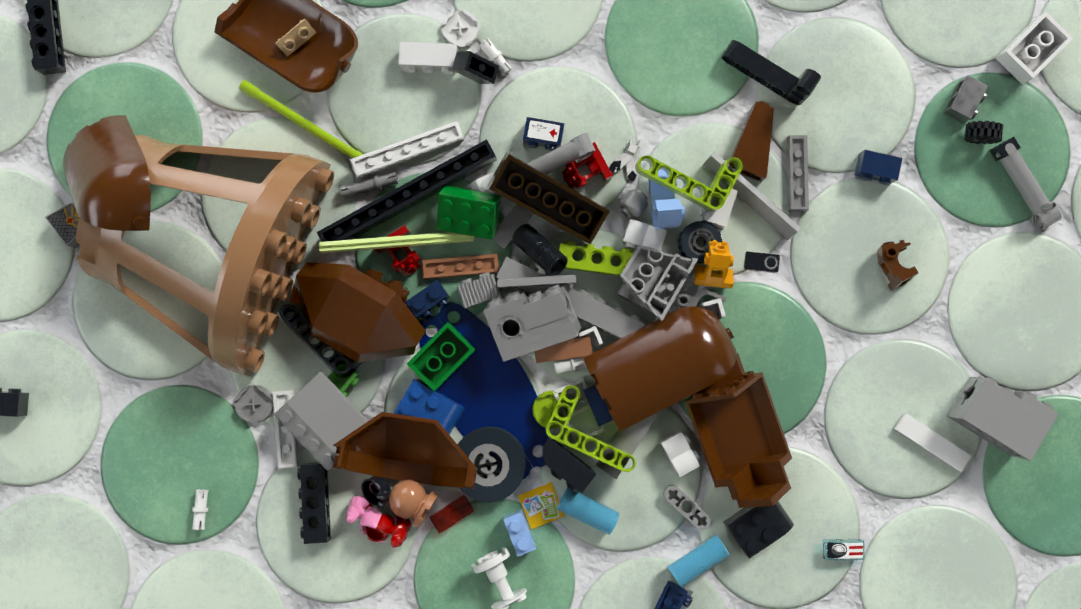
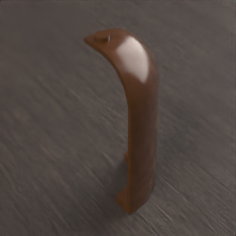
M239 0L236 4L232 2L228 9L217 17L214 33L302 90L313 93L323 92L332 87L350 69L351 61L358 48V39L352 28L312 0ZM306 19L316 31V34L287 57L275 43L300 23V20Z
M126 115L105 117L90 126H85L76 134L71 144H68L63 158L64 173L78 216L85 222L103 229L149 231L151 195L148 167Z
M691 306L677 309L665 315L662 322L657 319L583 359L591 377L593 376L600 396L604 399L609 409L610 415L619 431H622L721 380L734 366L737 351L731 340L734 336L730 328L725 329L720 319L710 310Z

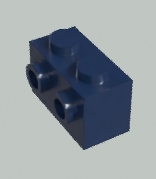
M436 280L405 302L416 318L422 317L424 319L432 313L431 310L436 306L440 308L445 305L450 296L440 281Z

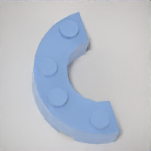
M664 170L658 171V176L661 179H666V172ZM648 179L654 228L680 227L682 218H685V207L681 206L679 198L675 199L674 192Z

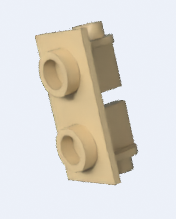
M303 19L282 38H279L275 44L288 57L316 34V31L306 19Z

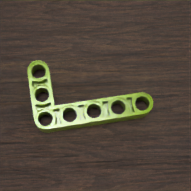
M649 155L642 156L636 162L635 169L640 175L708 211H715L722 208L742 170V162L735 157L724 161L710 187ZM641 161L649 163V170H644L641 167ZM728 163L734 164V172L729 171ZM659 170L666 172V179H661L658 176ZM676 179L683 181V188L680 189L676 186ZM720 180L725 181V189H721L719 187ZM694 188L700 190L701 195L699 198L693 195L692 191ZM711 197L717 199L716 207L710 204Z
M573 385L566 386L547 424V435L621 471H632L636 466L634 456L568 426L580 400L581 392ZM570 389H575L577 392V396L573 400L567 398V392ZM565 406L568 408L569 413L567 417L562 418L559 415V409ZM554 424L559 425L561 429L557 436L551 433V427ZM572 432L576 433L579 438L575 444L570 443L568 440ZM588 441L596 443L597 447L594 452H589L586 449ZM606 449L614 451L615 456L612 460L605 459L604 451ZM629 457L632 459L633 465L631 468L627 469L622 466L623 458Z

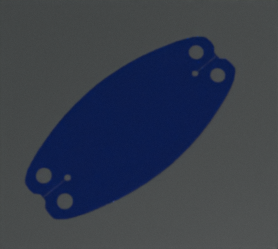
M449 302L441 307L440 313L435 316L429 315L420 320L419 323L425 331L429 325L436 326L439 331L443 325L449 322L477 350L437 391L465 407L464 412L455 425L463 437L477 428L486 426L499 427L513 434L523 446L526 455V470L523 477L525 479L530 474L531 469L536 466L543 467L546 465L543 456L535 457L532 452L535 446H542L547 436L546 428L541 426L533 416V404L538 396L526 372L516 358L503 362L491 329L468 309H464L460 304ZM451 311L459 313L460 319L458 322L452 323L448 320V314ZM426 332L419 341L421 349L432 338ZM490 451L492 455H495L497 457V461L492 463L489 461V459H487V461L491 465L498 463V467L496 469L501 472V457L497 453Z

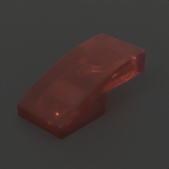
M462 495L429 518L440 534L473 513L474 509L466 496Z

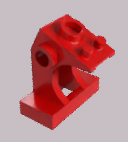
M595 142L592 143L595 152L578 163L573 161L565 165L566 168L562 171L564 181L570 188L577 187V189H580L588 184V180L600 174L604 182L612 179L613 175ZM587 164L591 173L581 177L577 169Z
M403 225L386 237L410 235L411 232L406 225ZM403 247L375 249L379 254L387 249L394 260L393 268L398 274L401 272L404 277L413 274L421 267L418 263L421 260L415 250L411 251L409 247H404L408 257L401 262L395 252Z

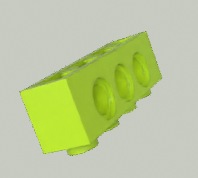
M564 241V244L560 243L559 251L568 258L565 269L619 277L634 254L632 253L633 250L621 249V252L613 251L614 248L602 246V249L594 248L595 245L584 243L583 246L575 245L576 242ZM577 251L581 252L583 259L575 261L572 254ZM592 255H600L602 262L599 264L593 263L591 260ZM618 257L621 261L620 266H613L610 262L611 258Z

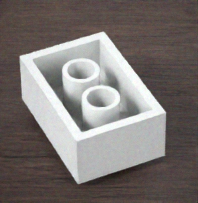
M1044 12L1035 18L995 59L1023 85L1033 79L1073 37L1047 12Z

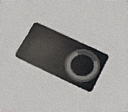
M747 251L744 268L778 272L780 255Z

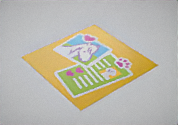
M552 482L518 495L531 530L565 516L564 512L557 510L559 499Z

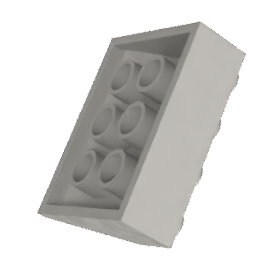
M322 371L273 414L327 471L334 464L337 448L333 445L368 422Z

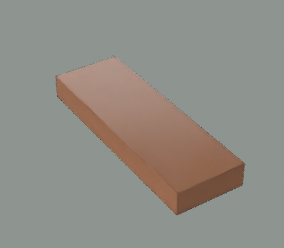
M591 335L576 337L534 351L536 363L585 357L592 354Z

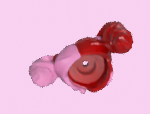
M363 496L352 497L350 500L351 506L348 507L346 514L348 523L352 524L355 520L360 519L362 535L367 534V538L372 542L382 543L391 535L390 544L393 548L403 544L407 539V533L412 527L409 518L404 519L399 516L391 517L388 514H382Z

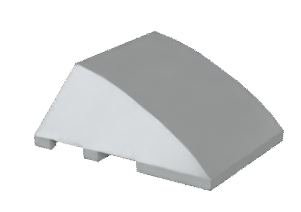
M638 245L621 273L620 278L662 322L698 259L681 257L680 254L672 255L664 253L662 250Z

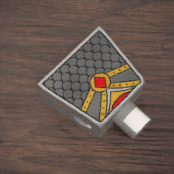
M73 202L45 217L66 246L74 248L79 246V243H76L79 216Z

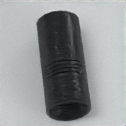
M523 224L514 232L512 237L513 243L550 276H556L565 269L568 258L530 224Z

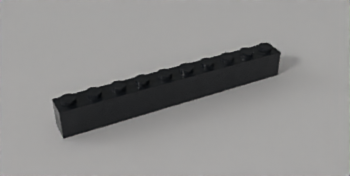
M486 139L319 230L317 234L322 242L353 240L437 194L445 186H451L497 161L496 155Z

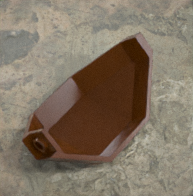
M306 262L296 275L295 287L311 336L358 363L414 354L417 344L426 331L397 292L349 264Z
M381 412L333 445L337 448L333 468L399 481L410 479L419 484L466 489H474L476 466L438 420Z

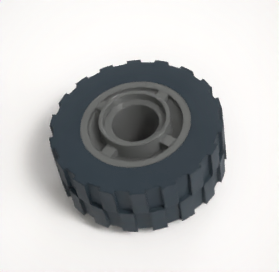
M695 221L684 227L678 239V248L681 251V255L689 259L697 258L696 263L698 264L704 263L705 253H709L708 242L716 240L722 243L721 233L717 230L718 228L706 221ZM698 237L703 239V247H699L696 244Z

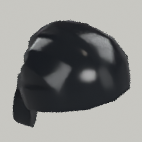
M372 476L363 481L361 491L369 503L383 509L389 500L391 487L385 478Z

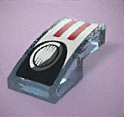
M823 539V559L842 561L864 560V540Z

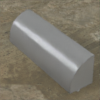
M658 413L622 431L618 429L609 445L632 455ZM606 449L604 451L605 459L612 460L614 458L613 450ZM625 457L622 459L621 463L623 467H625V465L629 461V457ZM600 460L596 463V466L615 479L622 472Z

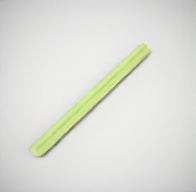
M445 232L327 241L319 243L320 253L472 242L474 241V236Z

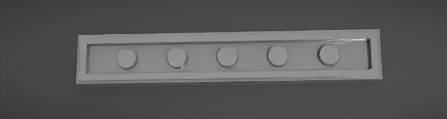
M713 152L703 166L716 176L721 164L725 160L716 152ZM728 164L729 171L734 172L735 169ZM739 174L732 188L738 191L737 196L787 240L795 235L801 227Z

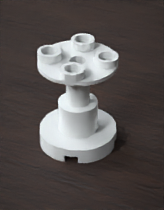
M506 547L502 548L503 552L498 553L495 550L477 560L478 565L474 563L471 565L475 573L485 571L490 583L495 582L501 594V598L491 605L492 609H508V604L514 601L518 603L527 598L525 594L527 592L526 588L512 591L505 576L508 572L503 561L510 554Z

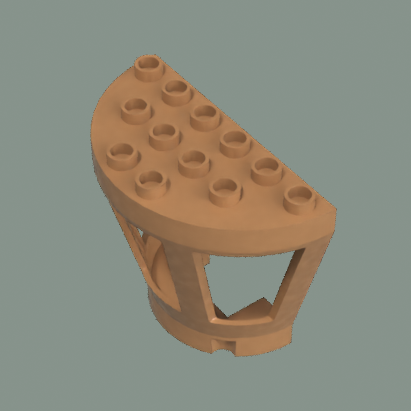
M135 135L147 163L150 184L246 203L248 205L227 249L214 292L207 290L127 244L123 240L125 231L96 227L79 217L76 243L80 244V253L77 259L81 269L88 276L114 286L222 368L243 376H249L250 372L257 373L265 357V352L259 350L264 335L271 337L278 325L279 316L273 314L278 299L285 301L292 289L293 279L287 277L292 263L299 265L304 258L307 244L301 240L306 227L313 229L318 222L321 208L315 206L320 191L327 193L332 186L334 171L329 170L331 164L306 154L165 143L146 135ZM177 151L281 161L260 184L162 165L167 157ZM121 266L126 267L208 315V346L125 286L121 277Z

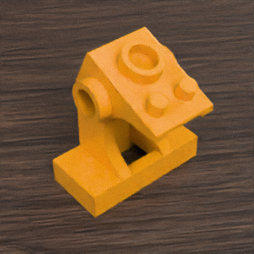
M716 240L709 241V253H705L704 264L707 266L695 265L694 285L732 289L734 284L733 269H729V267L733 266L734 256L730 254L729 245L726 241H722V243Z

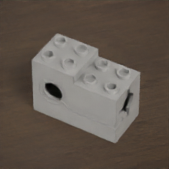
M559 284L551 285L547 291L541 292V290L530 293V296H528L526 290L520 291V289L511 291L509 296L504 298L502 295L492 298L483 311L503 362L573 339L578 336L581 328L565 284L561 286Z
M970 377L959 394L957 402L953 404L948 412L947 417L1009 456L1031 461L1059 413L1052 410V405L1036 400V396L1028 391L1020 392L1015 390L1014 392L1007 387L1002 388L998 385L999 382L991 377Z

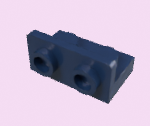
M668 580L655 609L688 608L693 600V591L681 588L678 584Z

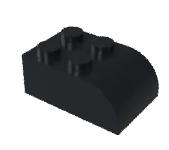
M548 435L546 436L542 444V454L546 465L551 469V474L558 480L563 478L566 481V486L573 492L579 491L583 493L596 476L594 469L558 441L550 438Z
M779 501L774 506L743 508L723 521L743 553L749 559L780 539L794 526V523Z

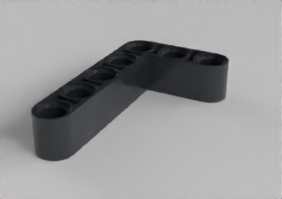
M736 40L730 42L721 57L727 64L795 105H801L812 94L821 79V75L812 69H806L797 78Z
M288 303L281 306L279 315L286 326L337 377H348L362 364L352 360L322 341H319L317 344H311L312 339L315 337L311 336L305 316L292 304ZM294 312L292 317H285L286 313ZM307 325L304 331H298L299 326ZM325 352H334L331 357H324ZM340 364L347 365L344 371L337 370Z

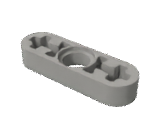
M668 485L664 489V498L697 529L705 530L710 526L711 519L709 515L677 486ZM676 489L677 491L675 494L681 500L678 502L674 497H671L669 499V490L674 491ZM685 502L692 504V510L688 513L682 511V504ZM696 512L701 518L705 516V524L700 523L698 525L699 521L692 515Z

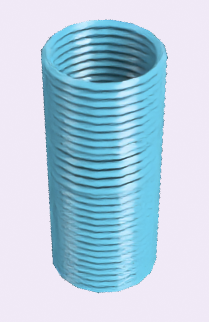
M568 487L564 491L557 510L577 518L579 521L581 520V522L589 524V526L608 535L612 533L620 515L614 509L612 510L579 492L575 493Z
M715 535L677 559L676 562L674 561L671 565L669 564L668 568L682 588V586L684 587V585L699 577L705 571L707 572V569H711V567L720 563L721 560H725L730 555L721 540Z

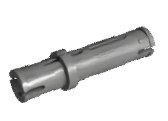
M393 172L380 177L376 175L373 179L341 186V195L345 199L376 189L379 191L383 190L384 187L399 184L397 174Z

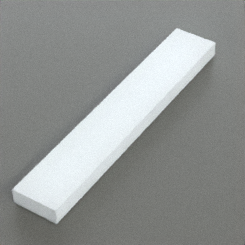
M456 121L352 158L350 162L358 179L463 141L464 137Z

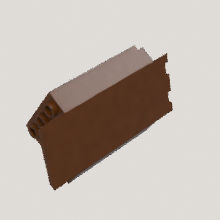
M737 353L734 366L721 380L691 395V397L685 400V404L715 487H728L732 500H737L739 508L774 506L791 489L784 466L792 459L763 373L745 372Z

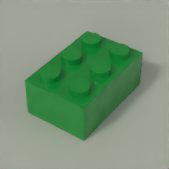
M445 186L438 194L437 230L492 240L499 228L501 195Z
M447 322L407 365L433 391H437L477 349L451 323Z

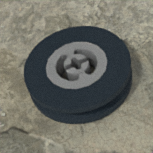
M486 426L471 431L460 440L457 445L475 466L476 458L480 453L484 457L479 465L485 464L487 459L491 463L497 461V457L492 455L490 451L497 453L502 460V470L499 474L494 473L498 463L493 464L491 468L488 465L482 466L480 468L481 471L488 476L482 475L477 470L474 489L460 488L463 493L477 501L496 502L510 496L518 488L525 474L526 456L521 443L513 434L499 427Z

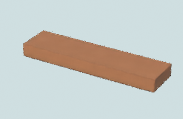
M498 254L422 260L423 280L481 275L487 272L489 274L498 273Z

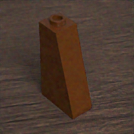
M756 101L749 112L731 158L735 157L741 160L742 170L740 174L762 182L766 179L768 171L774 108L769 107L770 105L766 102ZM728 163L731 167L735 169L734 164Z

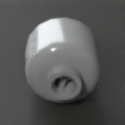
M638 189L635 191L629 190L619 203L622 209L621 213L627 218H638L648 206L647 196Z

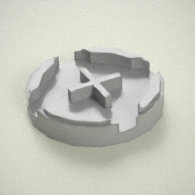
M261 385L244 387L235 398L236 413L247 423L262 422L270 417L274 410L271 392Z

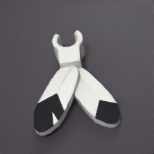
M634 137L630 139L628 151L613 161L609 167L611 173H614L626 165L627 177L631 182L637 176L634 154L641 144V140H639L638 145H633L632 140Z

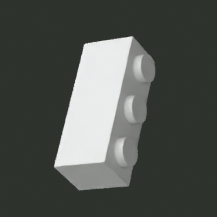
M400 42L399 66L401 70L407 73L420 70L424 73L441 71L443 74H452L455 72L451 69L456 52H458L457 44Z

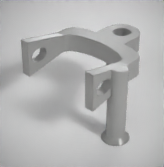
M701 288L694 296L687 293L679 294L676 297V304L680 308L696 307L700 298L706 294L716 299L721 298L723 302L727 298ZM685 297L687 303L682 304L680 298Z

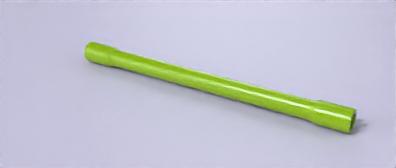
M243 80L240 83L239 90L259 100L351 159L364 155L268 96L248 81Z

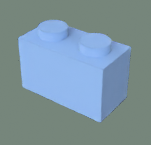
M520 509L505 515L503 520L517 556L536 550V543L523 510Z

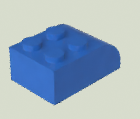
M414 379L394 413L438 420L450 435L465 407L442 393L433 391L422 381Z

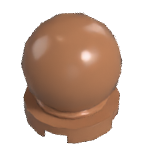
M410 479L403 480L391 489L389 505L391 511L397 516L404 519L412 518L414 520L412 525L419 528L429 513L426 509L430 510L439 494L434 491L426 494L424 487L418 482Z

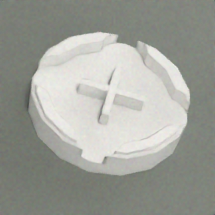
M466 10L450 12L442 22L443 37L448 44H457L458 48L469 47L476 41L479 35L477 19Z

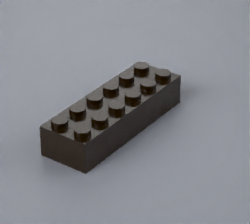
M508 152L505 153L488 184V188L590 245L610 212L601 204Z

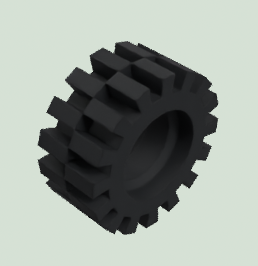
M995 121L969 122L966 124L964 140L976 144H996L1001 142L1003 124L996 123Z

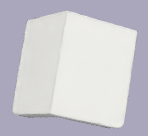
M721 298L699 304V307L710 310L719 319L726 317Z
M596 326L578 333V337L591 335L592 348L603 344Z

